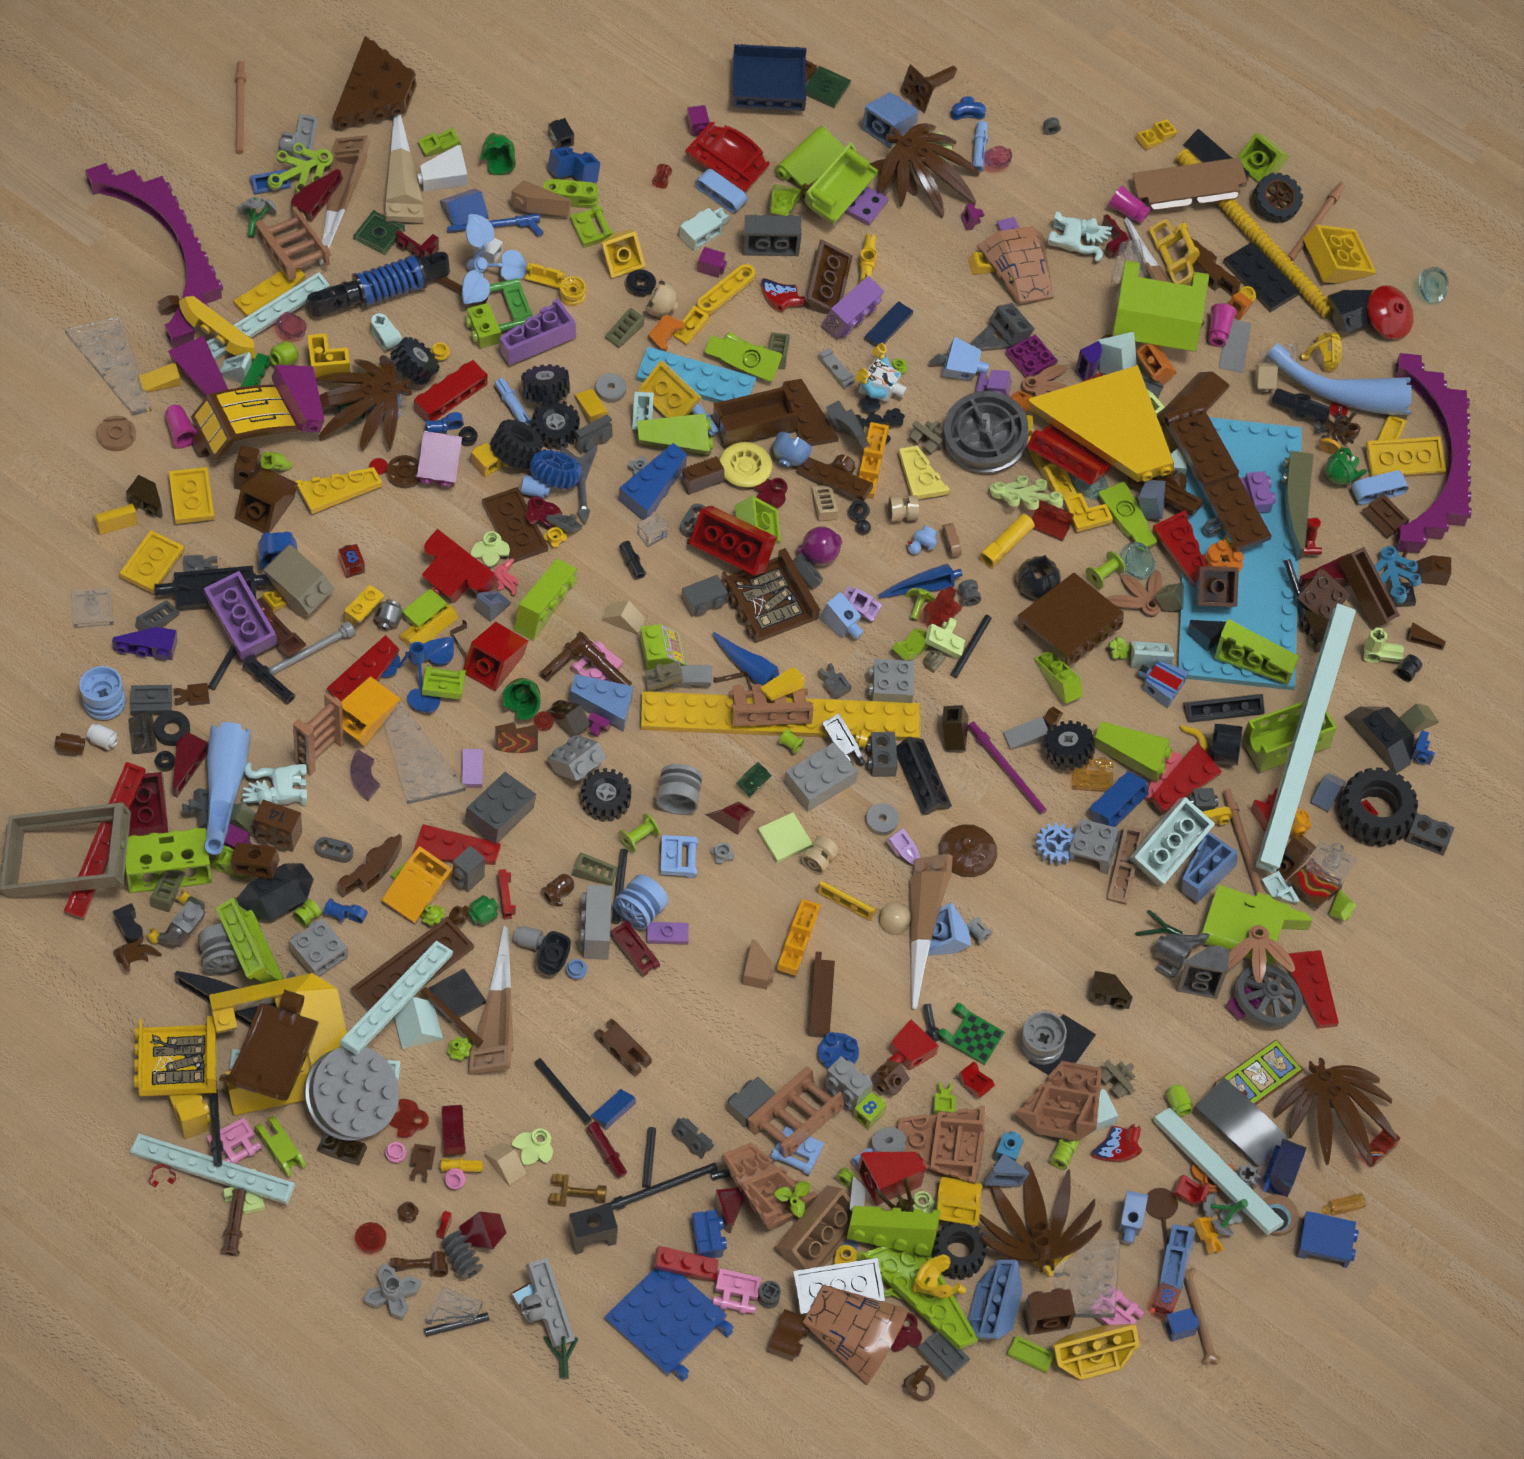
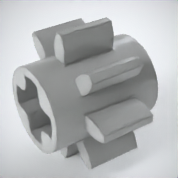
M1249 1162L1244 1167L1239 1165L1240 1173L1236 1174L1249 1187L1254 1186L1257 1188L1256 1180H1261V1175L1256 1174L1258 1167H1251ZM1247 1173L1251 1175L1248 1180L1245 1179Z

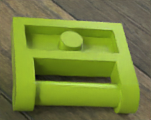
M596 205L590 210L570 215V221L583 248L599 244L614 234L603 216V209L600 205ZM592 218H597L603 231L602 234L598 233Z
M426 665L422 695L462 700L466 670L452 671L436 669Z

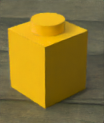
M487 442L475 447L471 452V463L485 478L501 468V460L493 454Z

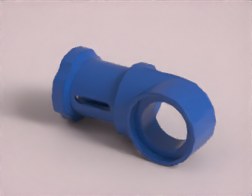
M453 412L446 415L445 418H441V420H425L427 432L447 435V430L459 429L464 425L461 413Z
M332 898L327 901L323 911L324 916L330 915L335 917L341 923L346 918L357 923H363L368 914L361 906L354 904L343 906L334 902Z

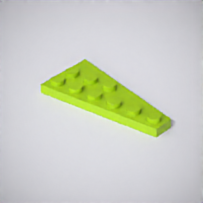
M884 1246L862 1253V1260L878 1258L881 1278L957 1350L977 1343L978 1337L953 1294L950 1297L940 1299L933 1295L913 1291L917 1273L924 1263L932 1259L930 1256L899 1251ZM941 1273L938 1277L937 1286L946 1284ZM927 1277V1279L925 1280V1285L929 1281V1277Z

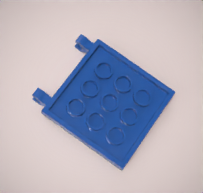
M653 1269L604 1318L609 1325L666 1376L672 1372L682 1382L689 1376V1370L680 1363L716 1328L726 1338L733 1333L732 1329L734 1328L731 1323L725 1320L727 1314L717 1305H713V1302L683 1275L659 1269Z

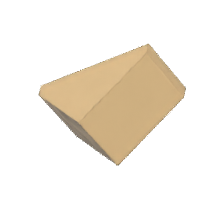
M628 600L610 603L602 621L638 635L641 626L646 621V617Z
M501 1142L485 1153V1157L509 1187L527 1176L515 1149Z

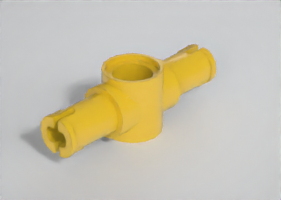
M870 234L865 235V243L859 260L861 270L859 283L867 276L872 277V272L876 266L877 251L875 245L877 236L872 234V239H870Z

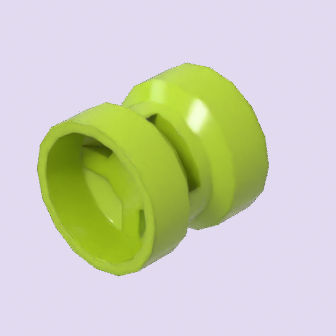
M311 899L306 900L302 908L298 907L293 911V916L297 922L305 928L311 924V919H317L322 914L319 906Z

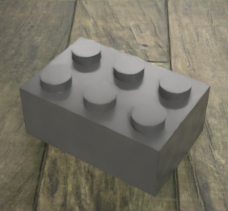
M745 215L743 256H799L802 235L801 216Z
M504 772L466 808L464 822L496 845L534 808L536 793L507 772Z

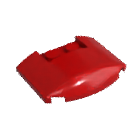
M710 122L685 150L686 154L698 167L701 165L705 169H712L746 193L769 167V161H765L763 157L764 152L742 132L727 125H724V128L714 126L715 122Z

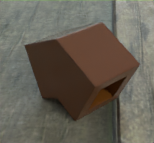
M167 295L158 303L161 310L166 315L177 311L180 299L178 295Z
M1054 706L1043 717L1047 729H1053L1052 726L1058 724L1063 715V712Z

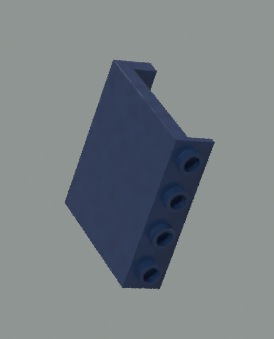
M734 44L732 108L805 111L807 48Z

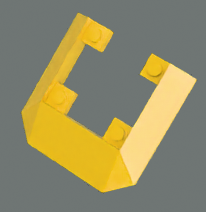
M310 973L209 995L217 1034L238 1029L234 1011L257 1007L260 1003H276L278 1008L284 989L304 995L305 1000L300 1015L319 1022L309 1052L289 1098L286 1101L277 1100L227 1083L234 1116L305 1101V1082L311 1067L322 1055L342 1047L340 1041L347 1034L339 993L336 987L317 975Z

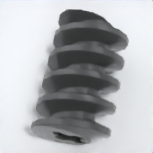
M459 1230L446 1236L442 1240L441 1245L445 1249L446 1255L449 1256V1261L453 1263V1268L457 1270V1276L467 1279L481 1271L483 1264L476 1265L480 1259L479 1257L472 1258L476 1251L474 1249L468 1251L472 1247V1243H464L468 1240V1236H460L462 1231Z

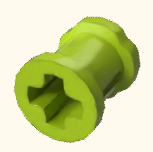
M788 728L780 736L778 743L786 745L792 750L793 754H796L804 745L805 739L798 738Z

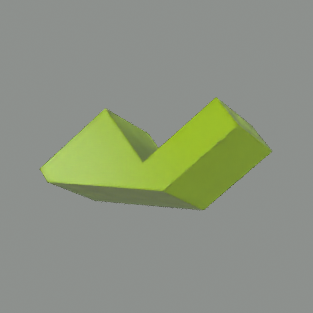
M922 628L913 629L905 641L896 642L892 649L904 660H914L930 647V645L925 643L927 633Z

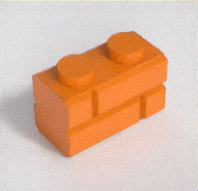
M1144 343L1136 350L1137 356L1153 380L1165 384L1177 371L1165 353L1162 352L1163 350L1159 345Z

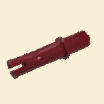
M598 1122L590 1123L586 1130L604 1156V1162L611 1166L617 1178H622L627 1174V1170L619 1159L620 1154L614 1150Z

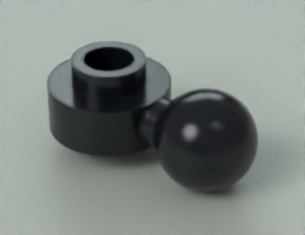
M856 500L850 505L849 512L853 518L858 520L856 524L857 533L867 535L871 530V525L866 520L870 513V507L866 502ZM863 508V512L859 514L858 510Z

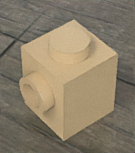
M1256 363L1254 385L1260 391L1270 392L1271 389L1277 388L1278 366L1275 363Z

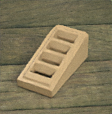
M825 485L812 487L818 520L838 519L839 512L833 489ZM828 491V493L818 494V492Z

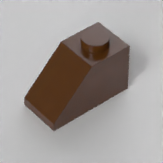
M1431 555L1416 561L1418 570L1415 573L1421 576V583L1447 586L1451 576V557Z

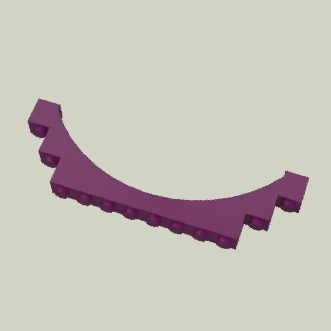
M107 163L85 170L86 181L93 195L103 194L126 201L151 215L169 232L180 249L186 267V284L182 299L194 296L206 306L210 302L222 299V282L220 279H216L213 265H209L206 252L201 250L199 238L194 237L192 225L186 222V214L183 209L180 210L179 201L176 195H172L171 185L169 182H165L163 176L143 182L142 177L138 176L134 169L115 176L113 169H109ZM180 305L171 321L165 324L166 337L172 348L194 340V334L196 333L195 327L184 317Z
M1399 353L1396 361V378L1410 377V383H1407V385H1411V388L1432 410L1443 431L1449 458L1446 484L1437 500L1418 518L1406 525L1401 524L1397 533V551L1420 553L1422 546L1426 545L1427 538L1443 539L1445 532L1449 530V524L1465 526L1467 519L1471 518L1472 508L1469 507L1471 492L1468 488L1471 485V476H1468V471L1471 468V460H1468L1471 445L1468 444L1470 429H1467V425L1470 422V414L1467 413L1470 398H1467V390L1447 388L1444 373L1424 371L1425 363H1422V355Z

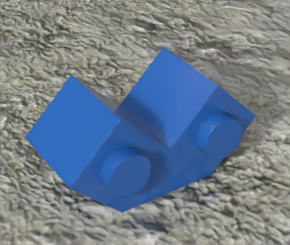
M562 147L550 150L547 169L556 178L573 175L578 181L593 183L598 182L600 162L592 153L584 151L583 154L573 152V148Z

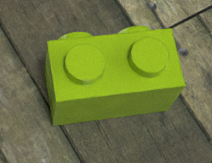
M489 303L468 308L465 323L468 328H471L473 342H477L479 349L500 344L501 330Z

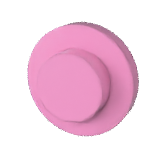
M393 1142L387 1146L385 1155L390 1162L399 1163L406 1158L407 1150L402 1143Z
M458 1168L448 1170L444 1177L445 1184L454 1190L462 1188L466 1182L465 1173Z

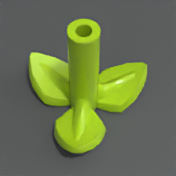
M912 588L905 594V597L917 596L910 617L912 620H918L926 599L935 607L938 605L936 597L928 590Z
M808 1181L798 1182L795 1184L793 1193L788 1187H781L774 1192V1195L782 1202L790 1200L791 1212L798 1218H801L805 1212V1203L799 1197L806 1196L809 1193L810 1183Z

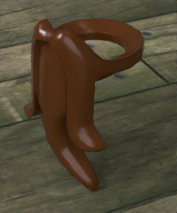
M141 936L134 942L117 947L113 952L116 955V961L123 964L126 972L131 970V962L140 959L148 962V956L144 954L145 952H151L157 956H161L162 953L150 945H139L142 942Z
M921 1365L915 1372L904 1379L905 1383L902 1385L903 1389L918 1401L929 1400L935 1391L934 1382L925 1375L929 1365ZM922 1379L926 1380L930 1385V1392L926 1396H921L917 1393L916 1385Z

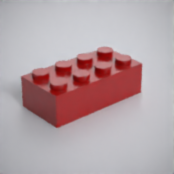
M710 505L701 508L689 544L746 572L758 575L766 571L777 537Z

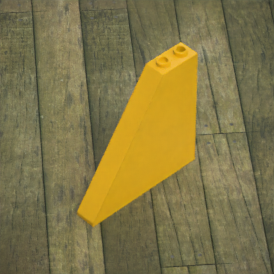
M1138 365L1029 398V407L1032 412L1136 482L1149 481L1153 477L1165 476L1174 471V461Z

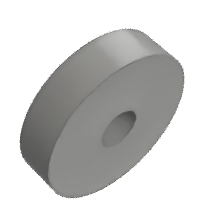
M614 373L604 374L596 382V394L605 402H618L626 394V382L620 375Z
M876 804L867 812L866 825L876 835H889L896 830L899 816L892 806Z
M894 1127L880 1129L872 1138L874 1152H904L906 1149V1137L901 1130Z

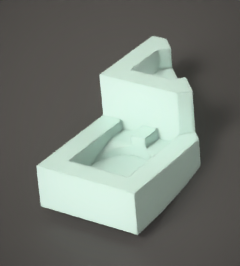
M1279 871L1261 880L1263 888L1273 899L1294 904L1300 901L1292 886H1287Z

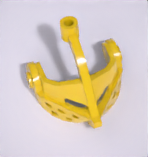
M1337 332L1320 334L1316 337L1317 342L1308 347L1305 353L1300 354L1301 360L1310 359L1311 352L1319 348L1323 355L1324 371L1332 372L1338 368L1341 361V337ZM1328 342H1331V351H1328Z
M946 1255L936 1256L924 1263L919 1269L913 1285V1291L933 1295L940 1299L950 1297L957 1292L963 1295L966 1292V1288L960 1283H957L954 1287L946 1284L937 1286L940 1273L950 1266V1258ZM927 1277H929L930 1279H929V1281L927 1282V1284L925 1285L924 1282H925V1280L927 1279Z

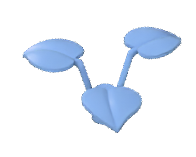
M469 214L466 226L467 241L473 247H481V249L473 255L474 258L469 259L467 262L469 272L465 275L462 285L463 304L481 302L488 297L490 285L487 279L482 278L483 273H481L488 267H501L500 274L505 280L521 279L527 273V264L523 256L516 250L505 251L501 256V263L488 264L485 258L479 257L487 247L486 243L494 239V229L486 218L476 214Z

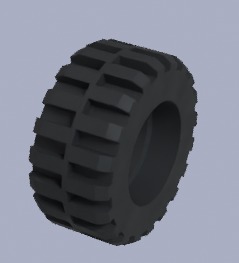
M1376 767V770L1367 768L1364 770V773L1359 771L1348 780L1338 804L1339 819L1342 820L1343 828H1348L1350 836H1356L1357 841L1361 843L1365 841L1368 842L1367 845L1374 846V844H1378L1379 847L1386 846V843L1389 845L1395 844L1397 840H1402L1416 817L1418 800L1416 799L1417 794L1415 790H1411L1412 785L1409 781L1405 782L1402 775H1396L1393 773L1394 771L1389 769L1385 771L1383 768ZM1367 797L1384 799L1392 806L1395 814L1389 817L1375 816L1363 807L1361 800Z

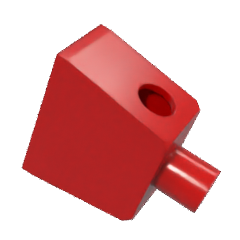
M910 1019L892 1040L889 1051L893 1055L887 1061L901 1063L908 1070H912L937 1055L939 1045Z

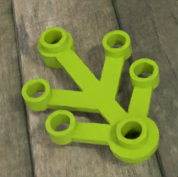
M301 143L294 144L292 151L295 155H304L312 158L309 161H304L289 156L286 151H279L276 156L279 163H288L296 167L280 175L271 174L268 177L267 186L271 190H278L284 181L301 173L299 183L295 186V192L298 194L300 191L298 186L303 188L306 186L311 168L317 166L311 183L314 182L315 178L320 179L322 177L324 168L333 161L332 153L327 149H319L316 152L304 148ZM300 147L302 151L298 152L295 148ZM279 155H284L285 159H281ZM321 155H325L327 159L323 160ZM276 178L279 182L275 183L272 179Z

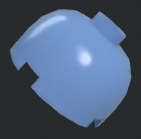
M779 432L773 445L774 455L780 460L779 464L786 468L802 465L809 458L812 447L798 437L796 439L789 438L791 434Z

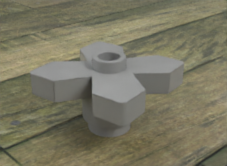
M383 1264L377 1274L381 1287L369 1289L364 1298V1303L373 1308H378L388 1303L391 1316L403 1320L408 1311V1305L404 1298L417 1294L421 1287V1280L412 1276L400 1279L396 1276L394 1268Z

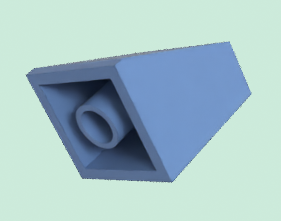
M889 92L865 106L862 130L891 149L895 143L887 142L885 140L886 135L894 136L891 134V129L896 128L904 136L917 123L919 111L914 106L904 102L899 96Z

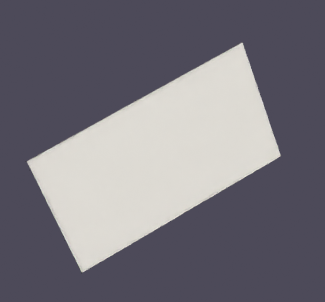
M854 1176L850 1201L851 1211H853L854 1206H864L866 1188Z

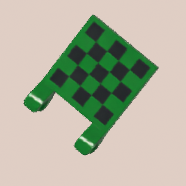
M957 1003L952 1013L957 1017L964 1018L954 1036L948 1030L940 1029L938 1035L941 1038L939 1041L953 1046L985 1066L1005 1032L970 1012L963 1004Z

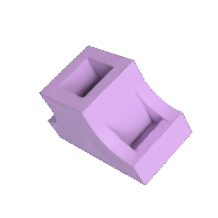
M848 586L843 595L859 612L861 617L873 623L882 604L864 591Z

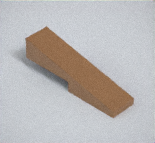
M1124 826L1107 900L1127 905L1136 865L1128 858L1142 843L1143 829Z

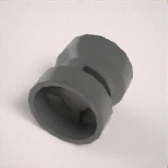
M965 580L958 585L959 592L963 595L961 598L963 605L974 606L981 602L982 598L977 591L978 584L976 580Z
M766 1281L761 1285L758 1301L762 1307L772 1309L778 1305L781 1295L779 1284L774 1281Z

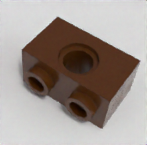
M237 842L230 863L233 874L273 879L280 859L277 847Z

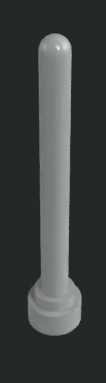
M349 621L341 624V627L338 628L339 631L270 667V673L273 675L341 638L349 639L355 636L356 633L352 624Z

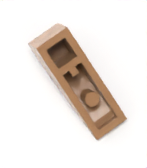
M523 180L511 191V206L524 212L560 216L570 215L571 199Z

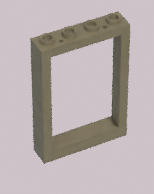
M122 802L9 816L8 824L6 825L7 836L4 843V861L1 863L2 877L0 879V890L8 898L123 886L131 811ZM113 821L107 874L18 884L24 831Z

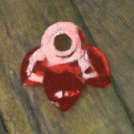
M399 1099L400 1111L395 1112L389 1124L398 1129L397 1137L408 1138L413 1136L417 1130L426 1128L429 1123V1117L425 1111L419 1109L416 1102L409 1099ZM421 1119L422 1122L416 1123L415 1120Z

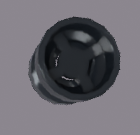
M1408 654L1403 659V663L1399 664L1396 668V674L1406 682L1412 681L1415 673L1419 672L1423 666L1421 660L1412 654Z

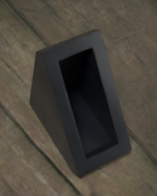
M1190 620L1187 634L1208 651L1219 643L1226 622Z

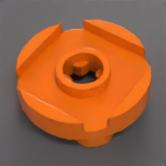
M1219 540L1208 548L1204 558L1205 560L1207 558V566L1238 567L1240 572L1243 567L1244 555L1239 551L1236 552L1233 546L1225 541Z

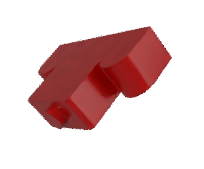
M438 528L425 542L424 550L433 562L422 573V576L432 586L431 590L439 596L442 594L452 603H455L468 587L477 595L481 592H489L499 581L493 571Z

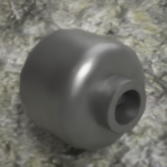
M390 599L380 602L374 616L380 628L389 630L399 625L403 610L398 602Z

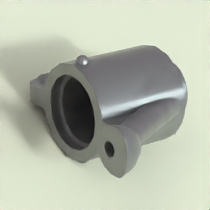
M1168 933L1166 937L1161 935L1154 946V950L1157 951L1155 956L1171 965L1172 969L1159 963L1156 970L1167 977H1175L1189 958L1193 946L1201 943L1205 944L1210 934L1182 935Z

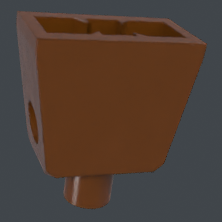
M246 446L240 447L234 466V489L241 490V487L260 471L261 452L259 449ZM244 472L248 474L247 478H244Z

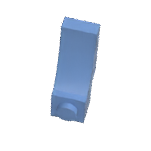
M1172 1224L1159 1287L1182 1291L1196 1229Z

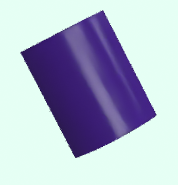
M1099 341L1081 349L1079 352L1075 372L1083 382L1096 377L1102 353V346Z

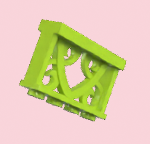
M233 897L217 906V913L247 978H256L262 983L284 979L252 910L246 911L240 907L237 900Z

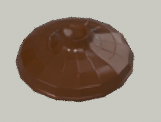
M962 824L950 828L943 834L938 845L939 855L950 854L953 856L952 873L961 877L983 875L994 866L997 859V845L993 837L983 828L975 825Z

